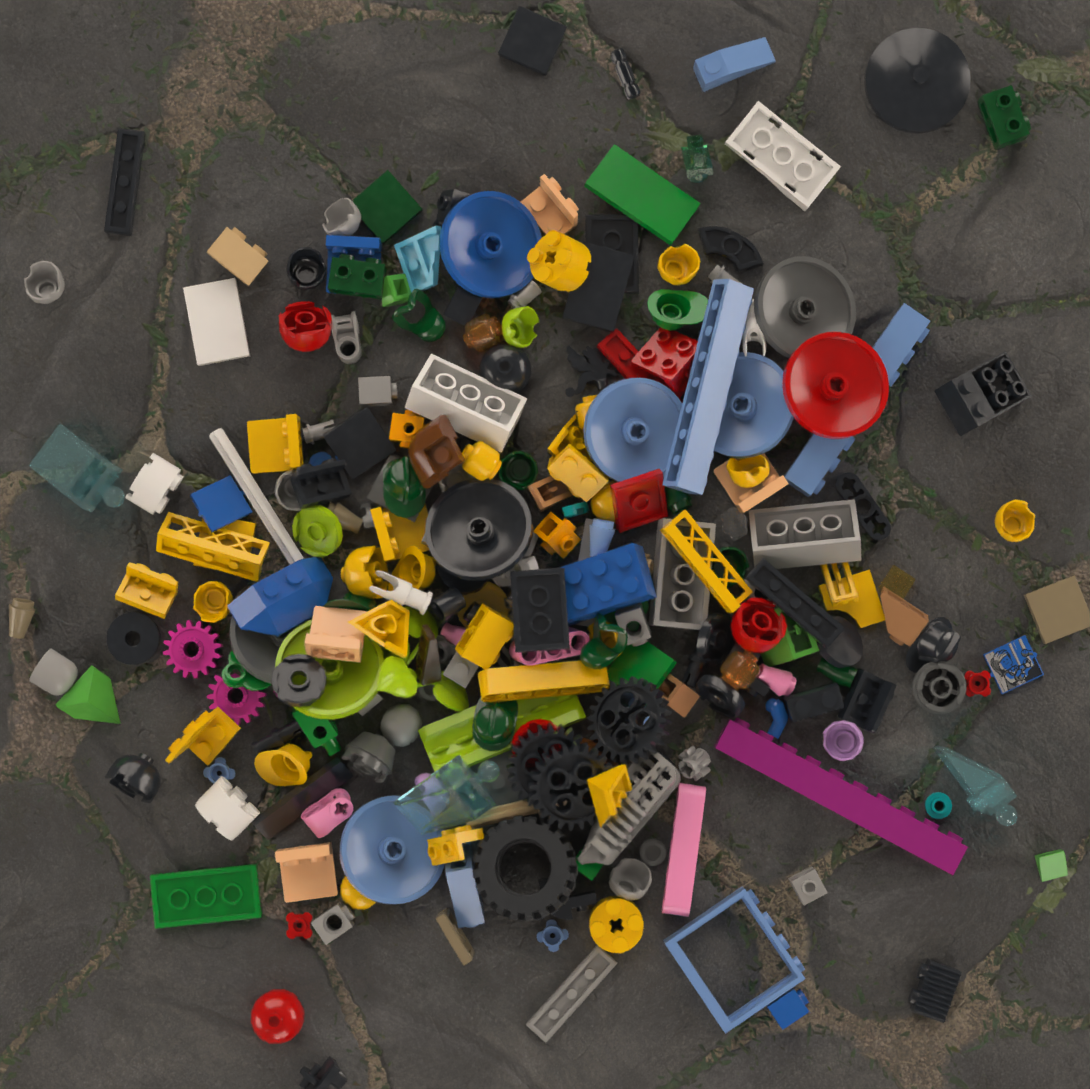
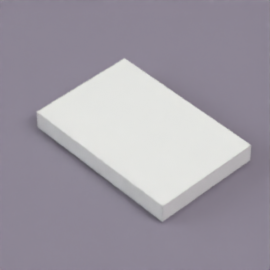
M236 278L184 287L197 365L202 366L249 357L250 351Z

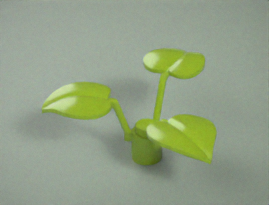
M406 605L405 608L410 610L408 634L420 640L422 625L427 624L430 626L435 638H437L438 627L432 614L426 610L424 615L419 613V610ZM419 642L410 654L407 663L398 656H389L383 661L378 674L377 691L389 692L396 697L409 698L416 693L419 687L423 686L420 682L417 683L415 671L408 668L417 654ZM444 671L441 672V681L431 683L435 685L433 687V694L436 699L444 706L458 712L468 709L469 702L466 689L444 676Z

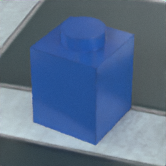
M792 988L767 1005L782 1030L809 1013L805 1006L809 1001L801 989L795 991Z

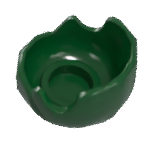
M512 451L501 458L502 464L498 470L500 481L516 490H525L529 485L535 483L538 476L537 461L529 453Z
M734 547L719 548L718 550L739 576L744 579L746 570L749 568V562L745 553ZM712 562L714 574L718 578H723V565L720 562ZM728 573V579H733L732 576ZM727 582V587H732L737 583Z

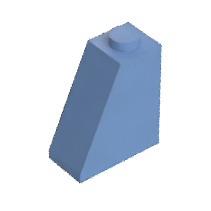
M471 842L462 844L464 860L445 863V873L458 928H472L485 923L481 894L478 893L476 889L477 884L473 878L472 870H474L475 863L473 862Z

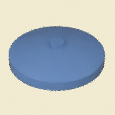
M739 352L733 371V380L726 399V408L723 411L720 423V432L714 447L715 452L733 458L755 457L775 447L788 432L794 417L790 413L783 395L782 380L784 371L769 358L747 352V356H745L744 352Z
M647 378L622 379L604 388L592 401L585 417L583 430L587 452L596 467L606 476L618 482L656 469H660L664 477L682 407L679 398L665 385Z
M385 796L372 800L361 806L350 817L344 827L339 852L343 871L351 885L360 894L372 901L382 904L411 902L427 893L441 876L445 864L432 865L428 855L427 840L441 837L443 829L435 815L416 800L403 796Z

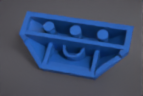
M321 557L301 559L253 584L227 605V608L241 630L280 636L313 618L315 606H324L327 603L333 576Z

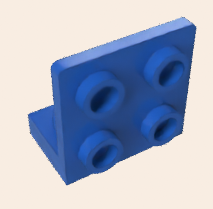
M326 235V247L328 249L327 293H330L328 282L332 257L339 258L340 254L355 256V260L365 261L366 258L381 260L382 243L380 238Z

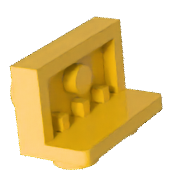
M570 443L556 457L552 455L549 458L547 469L550 475L557 481L561 480L568 486L569 491L575 497H581L586 503L608 483L609 477Z
M129 562L126 567V575L115 594V600L165 619L178 593V581L169 574H159L151 571L143 564Z
M471 825L441 831V837L427 840L428 855L433 866L464 860L462 844L484 839L482 828L472 830Z

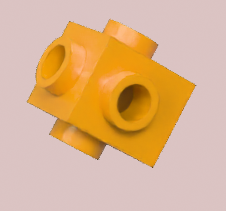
M405 410V414L393 413L389 440L391 442H399L401 448L409 449L411 438L419 429L427 425L425 417H420L419 414L411 410ZM413 426L414 431L407 433V428Z
M552 512L533 530L543 541L540 546L551 556L556 552L563 559L581 540L574 533L577 528L567 518L561 520Z

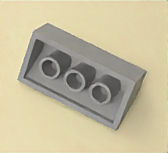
M855 499L748 510L754 567L762 558L776 569L861 561V538Z
M659 519L652 578L657 598L650 600L648 623L650 626L700 630L708 616L710 591L661 533L660 529L672 519ZM680 520L675 526L683 536L689 537L690 525L687 521ZM696 522L714 544L716 524ZM694 531V537L700 538ZM693 541V548L701 557L706 558L707 546L705 543ZM710 561V569H711V570H712V561Z

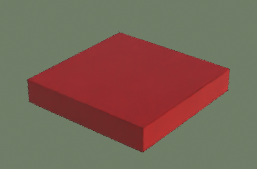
M660 469L610 485L616 529L620 533L668 517L665 486L662 485L664 477Z

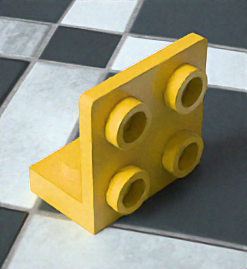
M288 414L286 418L247 422L251 473L296 470L304 465L300 417L297 414Z
M426 504L415 522L407 518L398 517L386 508L370 509L385 562L401 559L406 548L410 546H417L422 552L429 551L428 545L421 544L428 516Z
M216 707L210 713L206 710L196 721L193 720L183 730V737H179L168 748L171 753L165 760L171 763L189 748L208 766L241 728L219 707Z

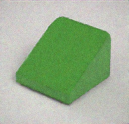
M406 274L384 277L382 306H393L407 302L411 291Z
M1058 849L1035 855L1041 882L1068 875L1064 850Z

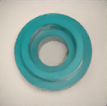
M934 792L927 797L925 810L932 818L943 819L950 814L952 802L946 794ZM937 801H942L943 808L940 811H937L934 807Z

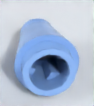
M593 519V523L589 525V556L593 557L608 551L616 530L613 528L614 522Z

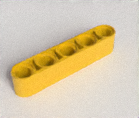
M581 661L490 668L478 673L483 702L602 692L603 687L605 689L610 688L607 667L597 670L590 669Z

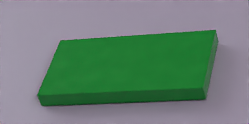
M615 144L584 185L585 188L670 246L701 204Z
M257 863L150 875L155 929L262 917Z

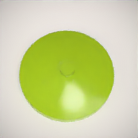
M312 620L296 627L284 639L276 656L275 667L283 662L282 660L287 656L295 654L306 655L305 638L306 633L310 634ZM365 635L361 663L315 658L325 670L327 680L325 691L320 699L313 704L294 708L305 715L319 719L343 718L363 709L378 693V674L384 661L380 645ZM297 675L293 677L291 682L294 685H302L307 679L303 675Z

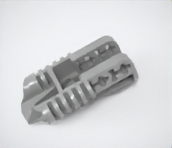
M648 751V760L639 756L638 764L630 760L629 764L626 765L631 785L633 782L636 784L632 786L630 792H626L627 798H621V807H616L617 814L611 815L601 828L596 816L583 851L577 858L581 865L586 863L612 864L681 781L680 772L661 754ZM651 754L659 760L656 764L649 759ZM645 763L652 768L649 772L643 768ZM664 771L668 772L671 776L669 780L664 779L662 775ZM639 772L644 776L641 780L637 777ZM657 781L658 785L662 786L663 789L660 790L653 783ZM647 791L650 792L651 796L653 797L651 801L647 800V797L645 796V793Z

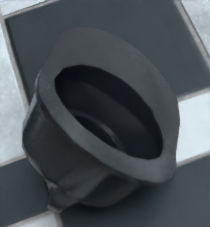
M937 617L933 619L912 643L906 654L908 670L917 673L927 663L947 662L953 658L958 650L961 636L952 630V624L947 618Z

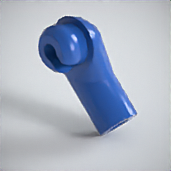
M771 698L765 705L766 710L771 712L773 718L767 734L779 739L788 721V714L781 700Z

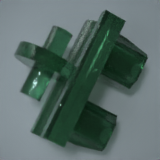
M702 135L687 136V147H681V156L686 176L691 182L700 183L706 180L709 175H713L710 154L707 145H703Z

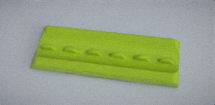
M577 695L516 700L518 703V716L515 732L521 725L530 720L545 719L552 721L557 726L562 724L565 728L587 719ZM476 705L418 730L438 780L512 750L511 742L507 747L499 751L482 749L476 743L472 733Z

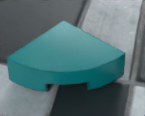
M586 502L562 507L564 518L567 519L590 511Z

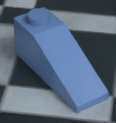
M766 37L724 48L696 59L693 70L702 91L705 92L775 63L776 60Z

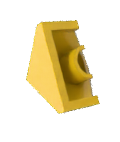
M575 414L547 448V452L556 457L570 443L589 461H592L585 446L584 432L579 429Z
M389 600L348 621L349 624L401 658L407 657L410 610L393 600Z
M626 765L617 766L587 780L600 828L611 815L617 814L616 807H621V798H627L626 792L632 790Z

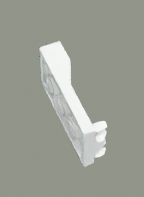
M759 101L725 142L726 146L762 173L786 197L804 211L808 209L841 167ZM772 118L781 126L778 129L776 126H774V123H771L768 120ZM743 152H748L751 156L754 157V160H752ZM785 183L792 187L796 192L794 193L789 188H787L785 186Z

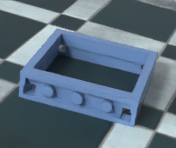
M743 886L663 940L725 1034L805 980L801 973L805 970L797 956L793 959L786 951L790 948L789 944L782 934L776 936L771 928L775 923L766 911L761 914L756 906L760 901L751 889L746 891ZM742 899L791 973L727 1017L678 942Z

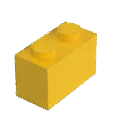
M482 603L454 649L463 658L484 669H489L499 659L500 650L504 643L508 642L513 636V622L505 615Z

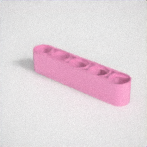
M679 783L662 902V913L686 917H689L706 786Z

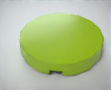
M322 505L303 508L294 517L292 524L293 536L296 542L299 541L302 546L300 548L305 553L313 557L323 558L335 552L341 545L343 538L342 526L337 516L330 509Z

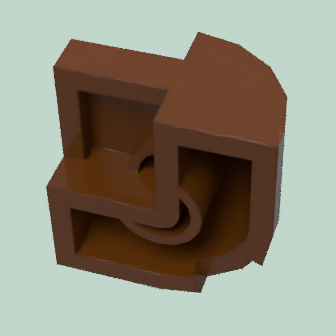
M440 415L419 429L410 441L408 450L410 462L424 488H430L449 475L448 471L465 461L455 441L458 436L447 415Z

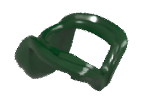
M414 289L409 295L408 304L399 307L392 316L393 321L400 328L414 333L425 342L437 341L445 332L446 324L444 318L432 306L428 296L419 289ZM416 300L424 305L425 313L418 322L409 323L402 314L410 312L415 307Z
M597 614L593 625V638L581 649V662L586 667L595 670L607 667L626 648L628 642L627 632L618 625L606 624L604 615ZM601 630L618 633L617 643L614 648L604 644L601 638Z

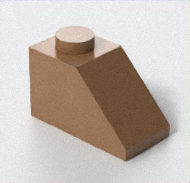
M883 586L880 597L887 631L891 634L889 637L901 646L905 643L910 647L928 623V615Z
M671 674L666 677L659 687V690L664 692L662 698L669 700L667 706L684 718L700 697Z

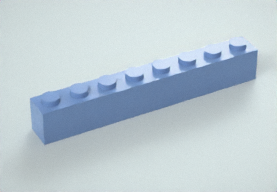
M731 279L713 280L662 483L663 486L688 494L703 495L704 488L707 485L710 464L714 457L716 439L720 432L723 411L727 404L726 399L729 387L733 380L736 359L739 356L742 335L746 328L745 323L748 311L752 304L754 288Z
M905 303L898 309L872 347L884 363L890 386L894 384L900 375L897 369L901 363L906 365L914 355L915 351L912 350V347L917 341L922 343L930 331L926 328L930 320ZM812 434L784 475L789 485L805 496L809 497L812 493L817 495L826 483L822 478L827 471L832 473L841 461L837 458L842 449L847 451L856 438L829 439Z

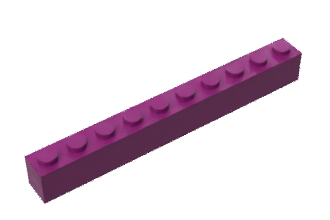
M737 717L735 721L727 720L713 746L714 748L947 873L954 875L968 848L961 843L962 837L950 831L947 835L939 832L938 824L926 818L923 822L915 819L916 813L904 806H901L899 810L890 805L891 799L879 793L876 797L868 794V787L855 780L853 784L844 781L845 775L833 768H830L829 772L819 767L820 761L808 755L805 759L797 756V749L784 742L782 746L773 743V736L762 730H759L758 734L749 730V723Z

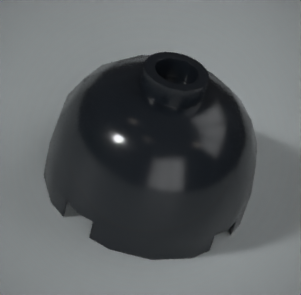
M498 344L490 348L483 355L479 365L480 377L487 379V381L497 387L508 389L518 394L529 383L531 378V362L522 349L510 346L509 344Z
M140 753L139 756L123 755L113 763L105 775V779L111 778L109 783L122 793L132 798L135 795L143 796L141 802L151 803L160 787L161 777L158 769L152 765L154 760L143 753Z

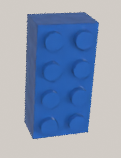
M635 543L560 567L564 568L568 626L593 619L599 613L605 615L657 598L643 546Z

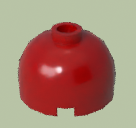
M296 302L286 306L285 312L282 314L280 312L279 314L280 335L285 343L294 350L302 352L317 350L325 345L331 335V313L324 306L320 309L315 307L314 302Z
M750 598L735 611L731 622L732 635L737 644L744 650L752 653H764L776 647L785 636L787 629L785 616L782 612L778 616L774 610L776 605L771 601L763 598Z
M273 989L264 993L255 1001L251 1010V1025L255 1034L269 1044H282L292 1040L300 1032L304 1024V1007L294 993L285 989Z

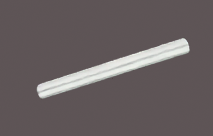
M220 428L213 431L209 438L289 565L304 559L224 430Z

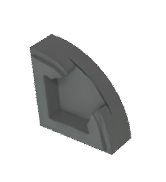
M371 503L362 504L360 509L363 515L364 527L368 530L374 529L375 525L370 511L372 509Z

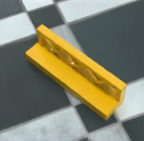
M683 510L660 529L661 533L727 613H733L741 606L740 603L753 593L686 510ZM683 518L690 525L689 537L683 536L675 526ZM694 531L700 538L694 537ZM693 541L705 543L707 546L706 558L701 557L693 548ZM711 552L717 559L711 558ZM710 561L720 562L723 565V578H718L710 569ZM728 573L732 576L733 579H728ZM727 582L737 583L744 592L735 599L727 589Z
M168 512L157 533L156 551L258 582L262 563L269 549L270 542L224 528L211 533L204 522ZM172 522L182 525L184 529L176 531L169 529V526ZM202 531L208 533L209 537L202 539L196 537L194 533ZM224 539L232 540L234 545L225 546L220 541ZM255 547L261 550L259 555L248 553L245 548Z

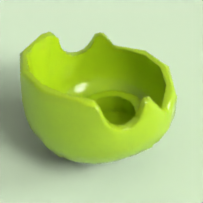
M529 306L511 309L504 315L502 334L510 346L518 348L528 347L533 339L537 337V334L534 332V326L539 323V317L535 310Z

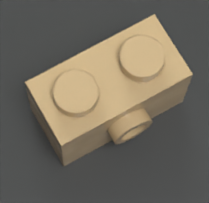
M226 227L208 249L207 254L245 285L249 286L268 263V260L265 258L267 253L256 244L251 247L244 241L246 236L234 227L230 230Z

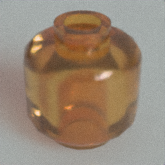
M485 313L466 323V333L463 334V339L469 349L474 348L476 351L483 353L501 343V336L503 335L502 326L496 316L491 317Z
M745 650L744 653L733 651L720 667V671L723 674L721 679L731 685L736 691L739 688H749L760 674V668L756 664L759 659L748 650Z

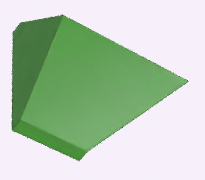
M92 665L55 704L74 719L121 724L111 679Z

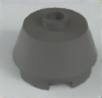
M946 661L930 662L917 672L913 681V694L917 703L924 710L933 714H946L958 708L964 700L966 681L962 672L955 665Z
M362 732L345 746V753L342 759H348L347 766L360 776L372 775L376 777L375 781L377 783H383L387 775L392 773L396 751L383 736Z

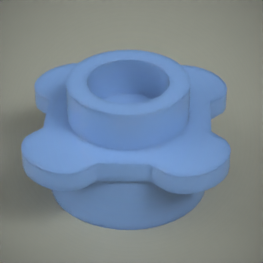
M223 757L216 758L215 763L210 767H206L203 771L204 776L213 784L221 777L217 775L218 771H221V776L227 780L233 779L236 775L235 770L227 766L226 760Z
M550 919L546 922V927L537 933V940L544 942L551 952H556L559 949V945L568 938L569 934L566 929H561L555 920ZM551 933L555 934L554 938L550 937Z

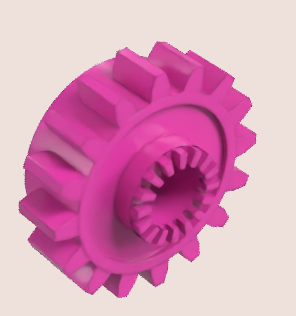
M187 620L185 628L182 624L178 623L176 625L177 632H168L172 637L171 641L165 640L163 642L169 646V650L163 651V655H170L171 658L166 664H175L174 673L183 670L184 678H188L190 672H192L194 678H199L200 671L204 675H208L209 667H217V664L214 662L215 659L222 658V655L217 652L219 648L223 647V644L216 642L220 635L210 633L213 628L211 625L204 629L202 621H198L196 626H194L192 620ZM191 642H195L199 647L198 654L194 657H191L187 652V647Z
M233 674L231 677L239 678L240 676L238 674ZM214 676L217 684H209L208 686L214 690L213 694L207 695L208 699L214 700V703L209 706L210 709L219 707L231 719H234L237 725H240L241 718L246 723L251 722V714L256 717L260 715L257 708L265 707L266 704L261 702V698L266 697L267 693L261 692V690L251 691L242 686L238 689L243 692V699L240 703H235L231 698V693L235 688L227 686L221 676Z

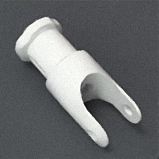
M752 299L745 323L746 328L742 335L743 352L747 356V342L757 341L762 345L763 356H765L767 348L766 339L756 322L754 299Z
M376 571L375 574L390 582L394 590L385 591L378 587L370 586L369 590L388 600H393L401 606L406 604L419 610L420 614L424 615L431 601L432 592L425 593L412 587V583L386 572Z

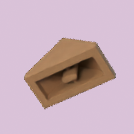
M552 476L528 486V491L540 513L573 496L566 484L561 480H555Z

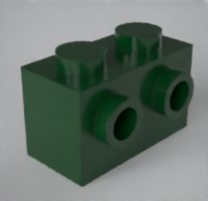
M1012 85L984 94L977 101L995 150L1021 142L1030 135L1031 125L1026 115L1023 116L1020 108L1022 106L1021 97L1017 91L1014 92Z
M340 254L339 258L332 257L328 290L330 293L382 300L384 277H386L387 268L385 264H381L379 259L366 258L365 261L355 260V256Z

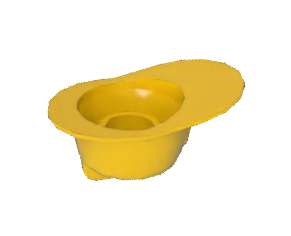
M410 546L402 554L391 575L412 583V587L421 590L430 586L434 581L437 562L432 556L423 554L417 546ZM389 582L388 591H393V586Z
M287 744L277 750L259 753L255 758L254 765L261 778L272 785H302L307 781V772L310 769L312 752L303 751L295 744Z

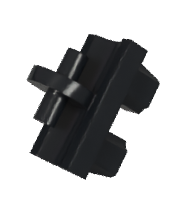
M329 1056L322 1066L315 1063L311 1070L303 1066L300 1073L304 1079L299 1085L303 1089H327L331 1084L335 1088L341 1089L348 1079L339 1068L336 1060Z

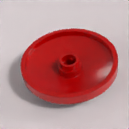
M826 332L809 338L792 353L784 369L782 388L790 413L802 427L823 438L845 439L867 430L881 416L888 399L889 380L883 361L868 343L848 333Z

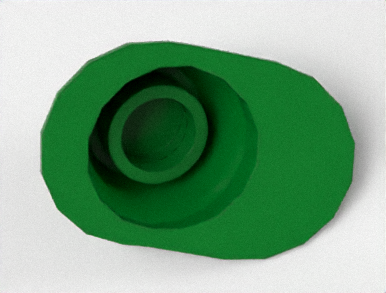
M660 289L649 296L647 306L653 316V321L665 330L674 331L684 325L702 322L708 299L698 292Z

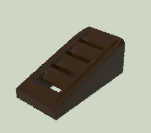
M427 624L422 625L415 663V673L423 686L441 681L442 678L437 640Z

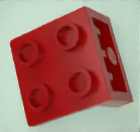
M660 327L631 361L633 366L663 379L666 387L680 399L686 391L698 341L677 331H669Z

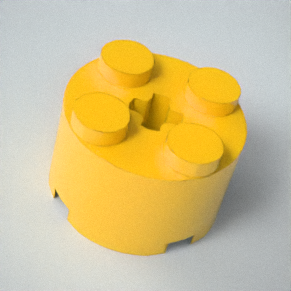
M551 230L528 252L527 260L530 262V270L536 280L558 291L566 290L570 292L577 289L586 280L589 273L586 269L588 262L591 263V254L589 249L581 242L561 232Z
M609 896L598 901L591 910L589 917V928L593 940L600 948L608 952L624 953L630 950L639 942L643 933V918L636 904L633 901H627L618 896ZM620 918L622 927L620 929L617 927L614 930L611 929L610 921H616Z

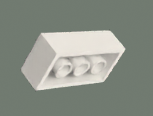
M431 354L412 385L405 408L432 421L440 415H447L454 431L477 442L482 441L501 453L521 416L527 398L508 389L497 387L487 381V379Z

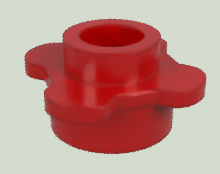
M983 670L980 673L967 671L964 674L967 696L972 697L975 694H981L983 697H986L991 693L989 688L991 675L988 671ZM976 681L980 682L979 686L975 685Z
M290 912L286 916V921L288 922L287 937L290 939L295 937L310 938L313 934V931L310 929L311 920L313 919L312 915L309 912H304L303 914ZM298 923L302 924L301 928L297 927Z

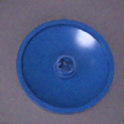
M483 191L464 198L449 211L440 232V252L448 273L463 289L480 297L501 298L521 290L532 280L533 275L527 255L542 237L534 216L520 201L501 192Z

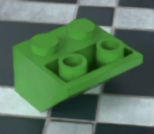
M779 608L774 609L778 616H780L781 612L785 616L787 629L785 636L776 647L760 653L765 665L772 667L819 651L816 640Z

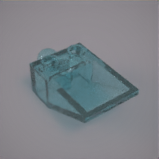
M61 423L29 464L33 470L84 510L93 512L102 498L107 506L113 508L119 507L124 502L125 495L122 489L112 486L123 469Z
M936 745L932 748L969 796L966 798V801L975 812L978 811L980 814L984 813L990 816L996 813L997 821L1004 826H1010L1016 822L1018 817L1017 811L1008 803L1017 796L1001 774L947 747Z
M458 755L393 803L421 835L470 822L496 805L483 782L495 781L499 776L500 770L495 762L485 761L481 763L476 774L463 758Z

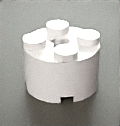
M155 453L149 457L154 461L148 464L145 463L132 483L130 490L134 492L133 495L129 493L125 497L152 515L155 512L159 514L163 512L170 500L166 495L170 489L176 490L184 478L180 474L181 469Z
M221 776L199 798L195 807L208 823L212 822L218 827L216 830L232 841L260 812L252 803L245 801L248 796L238 786L232 789L233 786L230 782Z

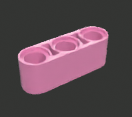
M568 627L570 649L528 652L525 657H522V652L515 653L514 640L509 647V653L515 661L525 665H536L580 655L581 649L590 641V638L586 632ZM576 635L577 642L572 646L571 640Z

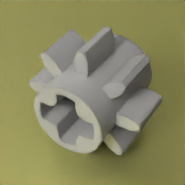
M691 746L678 755L682 760L678 765L679 771L686 778H694L697 781L711 771L708 767L711 762L710 756L704 749H696L694 746Z

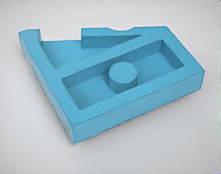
M441 226L429 228L394 245L411 292L414 289H419L423 292L438 285Z

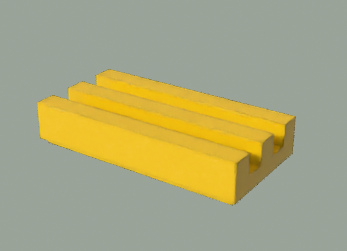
M842 562L841 564L850 590L849 594L845 592L837 563L831 564L840 596H836L827 564L820 565L832 607L838 606V603L848 604V601L851 600L853 602L859 601L848 562Z

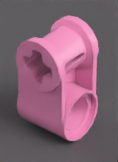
M336 788L316 803L307 807L303 811L301 818L317 838H322L352 815L353 804L351 797L345 789Z

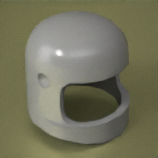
M51 648L35 667L29 682L52 695L60 696L67 693L74 685L78 676V669L72 661Z

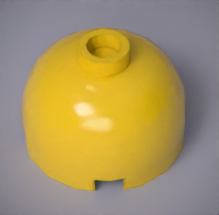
M365 546L357 548L349 554L344 567L341 568V579L346 583L351 593L370 599L382 598V596L369 590L370 586H375L385 591L388 587V581H383L382 578L375 574L378 570L388 572L387 562L384 561L381 548Z

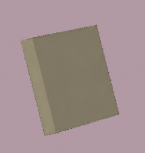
M1075 575L1024 594L1043 644L1090 627V612Z
M446 907L438 913L436 921L464 966L472 961L475 950L463 930L458 928L457 920L451 910Z

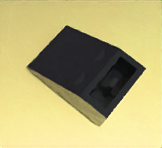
M1006 351L934 390L959 436L968 433L1032 397Z

